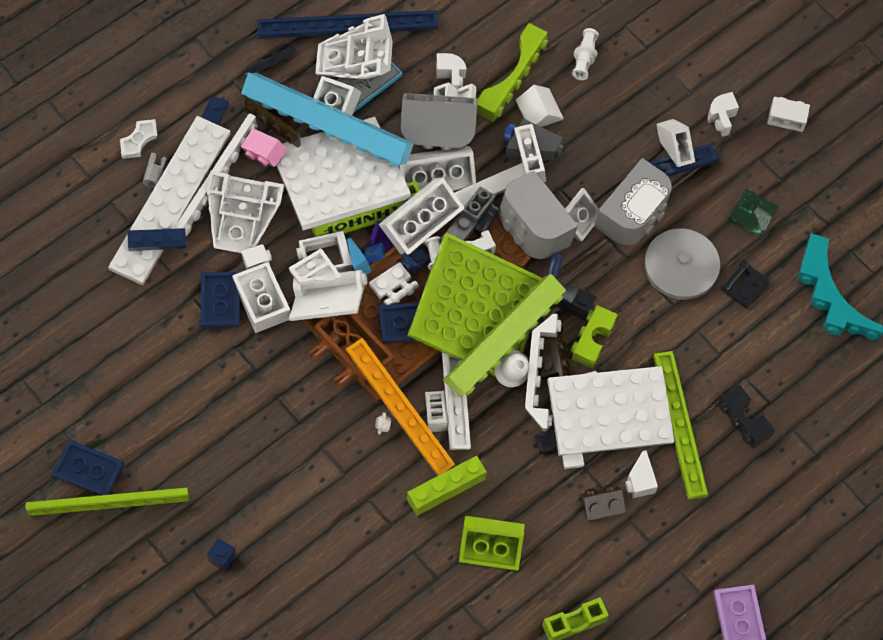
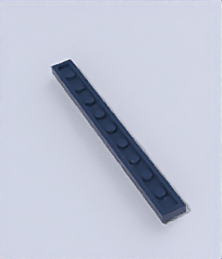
M437 10L258 19V39L340 35L348 32V28L352 26L354 28L364 23L363 20L383 14L387 18L390 32L438 29Z

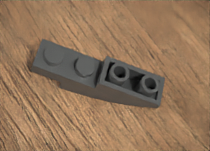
M480 186L446 233L467 241L473 234V228L482 215L487 213L496 195Z

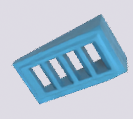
M348 238L347 245L354 270H362L366 275L371 273L367 259L352 238Z

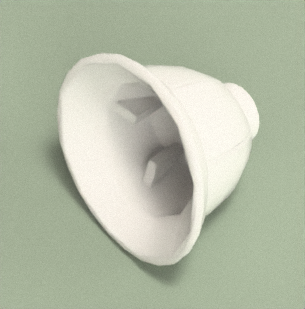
M512 350L507 356L503 355L499 359L501 362L495 367V376L499 383L506 387H517L528 378L529 360L525 354L518 350Z

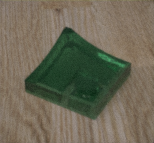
M746 188L729 216L728 221L748 231L762 235L777 211L778 206Z

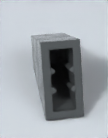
M523 118L519 127L533 124L542 160H553L556 155L559 156L564 147L561 145L563 137ZM514 133L506 147L505 156L521 158L516 134Z

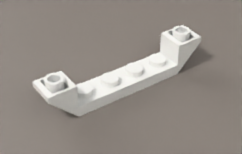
M552 314L532 331L525 409L544 432L548 431V427H552L553 415H550L549 409L535 408L539 403L536 387H540L541 376H538V368H542V357H539L540 349H544V338H541V336L557 337V332H561V320H558L557 314Z

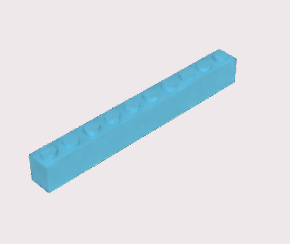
M248 73L241 94L246 95L252 101H259L263 103V107L268 109H277V113L283 116L290 115L294 117L293 120L296 122L308 123L311 129L318 131L321 129L329 137H339L342 143L348 145L352 143L360 151H370L373 153L372 156L378 159L385 158L389 160L388 163L398 167L399 165L407 164L414 143L258 73Z

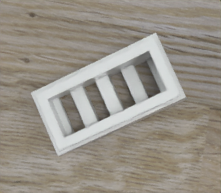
M445 391L425 392L428 428L431 432L447 431ZM438 399H441V401L430 402V400H438Z

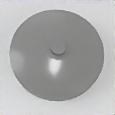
M672 229L661 233L650 243L645 255L644 267L648 280L660 293L674 299L689 300L704 295L713 287L720 271V258L714 245L702 234L689 229Z

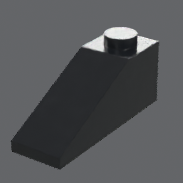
M561 284L566 289L562 294L563 299L558 304L552 305L586 321L590 310L595 305L597 296L580 288Z

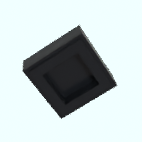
M553 429L534 436L541 455L558 449Z

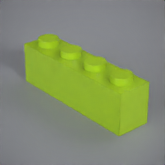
M475 456L408 491L407 500L416 516L486 480L487 471L478 456Z

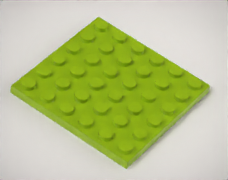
M445 233L407 336L462 361L542 278L449 233ZM529 329L524 333L526 337L521 342H515L512 345L513 350L523 353L530 333ZM490 368L487 373L495 376V368Z

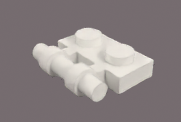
M400 262L369 282L370 288L379 299L385 296L388 297L384 301L385 305L398 304L400 299L406 295L410 296L419 287L416 281L411 284L407 283L411 280V275ZM399 287L402 288V289H401L400 291H398L397 293H394V292H393L394 290H396V289L399 288Z

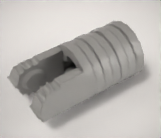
M152 152L142 182L149 188H155L167 160V158L162 157L159 165L154 164L156 154Z

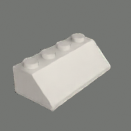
M470 146L410 154L407 164L398 166L406 184L416 181L420 190L435 178H443L452 191L461 190L476 183L474 156Z

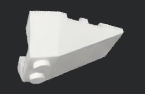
M385 14L363 20L364 23L356 28L352 26L348 28V32L342 35L337 34L318 44L316 75L367 79L389 72L391 69L393 41Z
M210 171L207 195L214 248L242 253L241 251L256 247L281 204L284 184L254 181L233 177L226 173Z

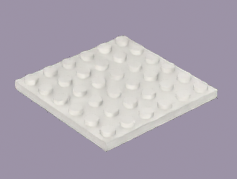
M375 117L363 120L380 128ZM324 131L300 138L301 146L298 148L288 142L283 143L287 151L276 166L303 230L411 198V193L399 167L389 164V160L385 158L378 159L372 156L373 153L370 151L363 152L356 149L357 146L352 143L351 145L342 143L339 137H329L324 134Z

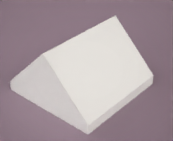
M533 85L516 99L523 118L540 127L563 120V116L549 88Z
M581 188L565 208L578 225L574 238L579 241H583L595 226L599 210L586 190Z

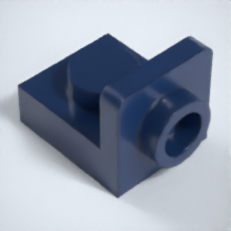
M419 246L407 255L404 252L401 255V264L414 275L431 261L430 256Z

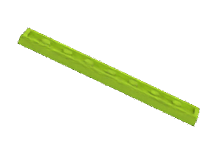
M673 351L655 353L653 355L655 366H662L674 444L687 498L691 500L707 497L708 492Z
M188 488L26 502L25 507L29 516L187 502L189 501Z

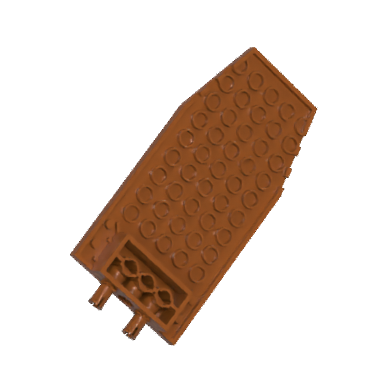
M461 212L429 238L436 236L442 238ZM497 214L488 230L496 245L493 255L523 269L532 257L527 255L515 243L512 235L504 229ZM473 232L467 241H474L481 237ZM423 242L419 247L430 256L428 246H425ZM395 246L384 254V259L375 261L370 265L371 273L367 274V285L364 286L358 313L302 320L321 341L312 350L308 351L310 357H314L313 360L317 361L326 352H331L346 368L345 371L333 379L339 388H343L344 385L354 378L377 402L382 399L346 352V348L363 338L397 386L441 352L419 341L383 344L379 306L385 305L384 301L388 297L385 296L379 299L370 288L369 282L399 262L401 263L402 254L398 252ZM432 261L428 262L415 275L411 271H407L411 275V280L407 283L411 284L416 281L419 287L410 296L406 295L400 299L398 304L420 302L431 272L428 269V265ZM399 287V288H397L396 290H394L393 292H394V293H397V292L400 291L402 288Z

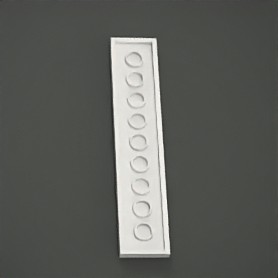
M197 116L130 230L174 229L230 136V130ZM127 234L108 268L114 273L144 285L163 250L128 251Z

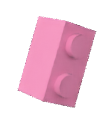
M252 129L241 145L249 159H257L264 166L270 165L275 167L287 151L278 139L255 129Z

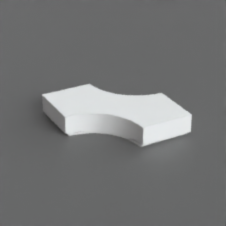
M155 119L137 121L134 132L128 137L120 139L122 159L141 157L144 145L158 138Z

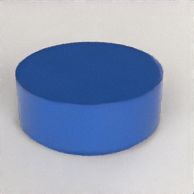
M513 124L508 125L503 138L505 142H510L515 133L514 128L517 126Z

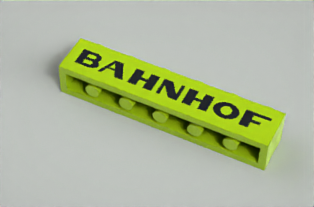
M416 181L407 184L412 198L420 189ZM409 199L311 229L315 237L341 231L344 233L376 224L377 220H385Z

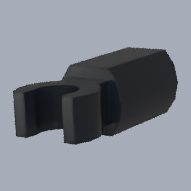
M491 205L486 215L483 214L473 228V232L477 236L481 237V233L489 230L493 224V219L498 214L496 206Z

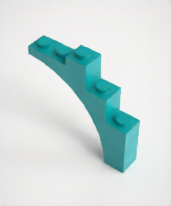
M811 233L806 244L797 280L806 285H815L809 305L819 310H828L823 331H827L831 335L841 336L843 331L847 330L851 334H860L870 340H880L883 335V325L871 321L858 313L837 290L828 267L827 250L829 239Z

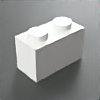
M774 97L767 124L803 132L807 123L810 105L801 101L796 102L783 97Z

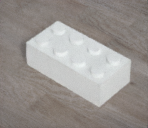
M435 178L383 220L379 226L400 254L405 252L408 255L461 212L464 206L443 178Z

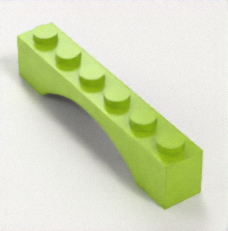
M528 23L520 35V60L515 70L501 83L484 89L477 100L478 115L494 122L496 117L502 115L504 105L506 103L509 104L513 97L512 93L521 86V79L523 76L527 77L531 64L537 62L540 56L539 52L541 49L544 50L546 48L548 32Z

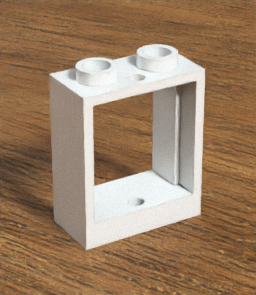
M343 231L299 241V248H296L298 259L306 258V252L337 245L342 264L335 265L334 267L339 273L352 271V261Z

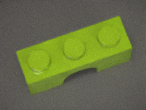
M598 305L594 311L590 310L586 319L589 322L587 326H582L578 335L581 338L579 342L575 341L572 346L573 361L593 369L601 353L602 345L595 343L592 336L600 334L609 337L618 314Z
M601 597L582 604L579 609L571 613L564 614L561 612L544 619L542 626L548 640H562L605 623L609 615Z

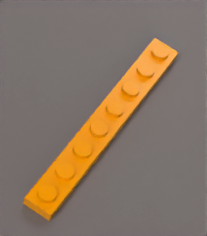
M361 338L346 348V352L436 475L439 476L452 468L455 463L364 339Z

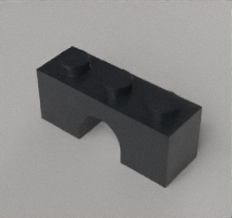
M739 384L722 395L718 404L722 413L727 414L731 419L732 426L741 432L745 443L750 444L754 449L771 438L775 429L764 415L757 419H750L745 416L743 409L749 406L751 398Z

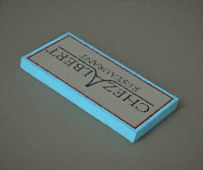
M391 62L390 71L383 75L367 79L341 77L337 81L361 91L354 110L356 112L401 78L403 73Z

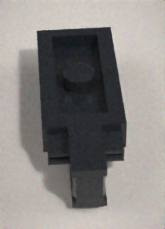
M286 43L258 58L256 62L248 65L247 68L250 73L261 75L265 68H273L277 65V62L291 58L292 54L297 51L295 46Z

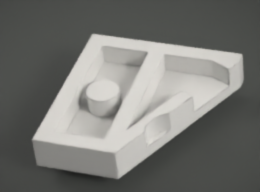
M322 249L317 250L289 267V271L299 285L332 282L342 279L340 273Z

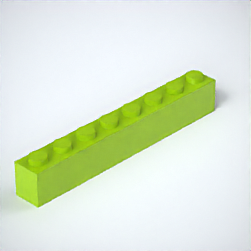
M551 273L543 277L443 381L458 397L464 394L468 396L475 389V383L477 381L479 383L488 376L486 372L490 368L494 369L501 362L499 359L503 355L507 356L514 349L512 345L515 342H521L526 337L524 333L528 329L532 330L538 324L537 320L540 317H545L551 311L550 306L558 304L563 299L562 294L566 289Z

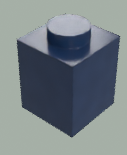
M217 538L207 554L208 561L226 571L236 556L235 547Z

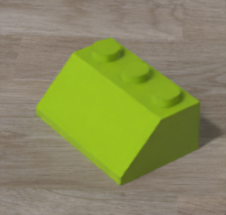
M465 516L459 562L518 571L525 524Z

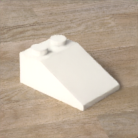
M268 262L232 276L255 333L290 320V308Z

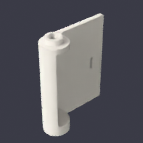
M362 270L340 272L342 279L339 281L299 285L294 278L295 300L289 316L290 321L358 313L364 286L367 285L366 273H363Z

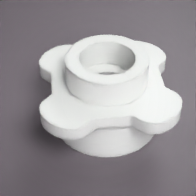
M384 412L382 416L377 417L375 428L378 429L379 435L381 432L389 431L391 418L387 417Z

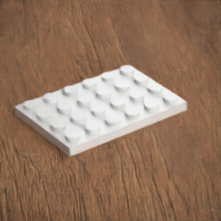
M662 366L551 377L547 379L559 456L674 443Z

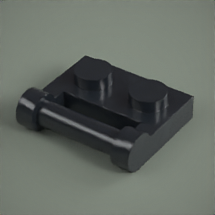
M742 260L739 268L727 282L721 285L720 289L747 309L769 283L770 279L751 267L749 262ZM744 272L747 273L749 276L735 291L732 287Z

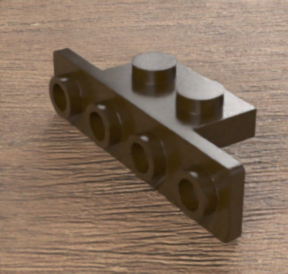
M245 99V111L247 114L250 113L256 116V119L262 125L267 126L275 134L286 139L289 144H293L297 148L301 146L300 133L296 131L300 128V123L294 121V117L290 115L283 116L277 113L278 110L274 108L265 110L251 99Z
M562 324L561 332H557V337L544 339V349H540L539 357H542L540 373L541 378L544 380L557 375L559 377L570 376L569 369L571 366L566 356L567 345L563 340L562 334L564 329Z

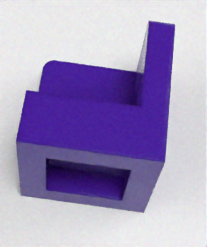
M377 220L370 239V246L382 242L387 253L392 242L379 226L382 221Z

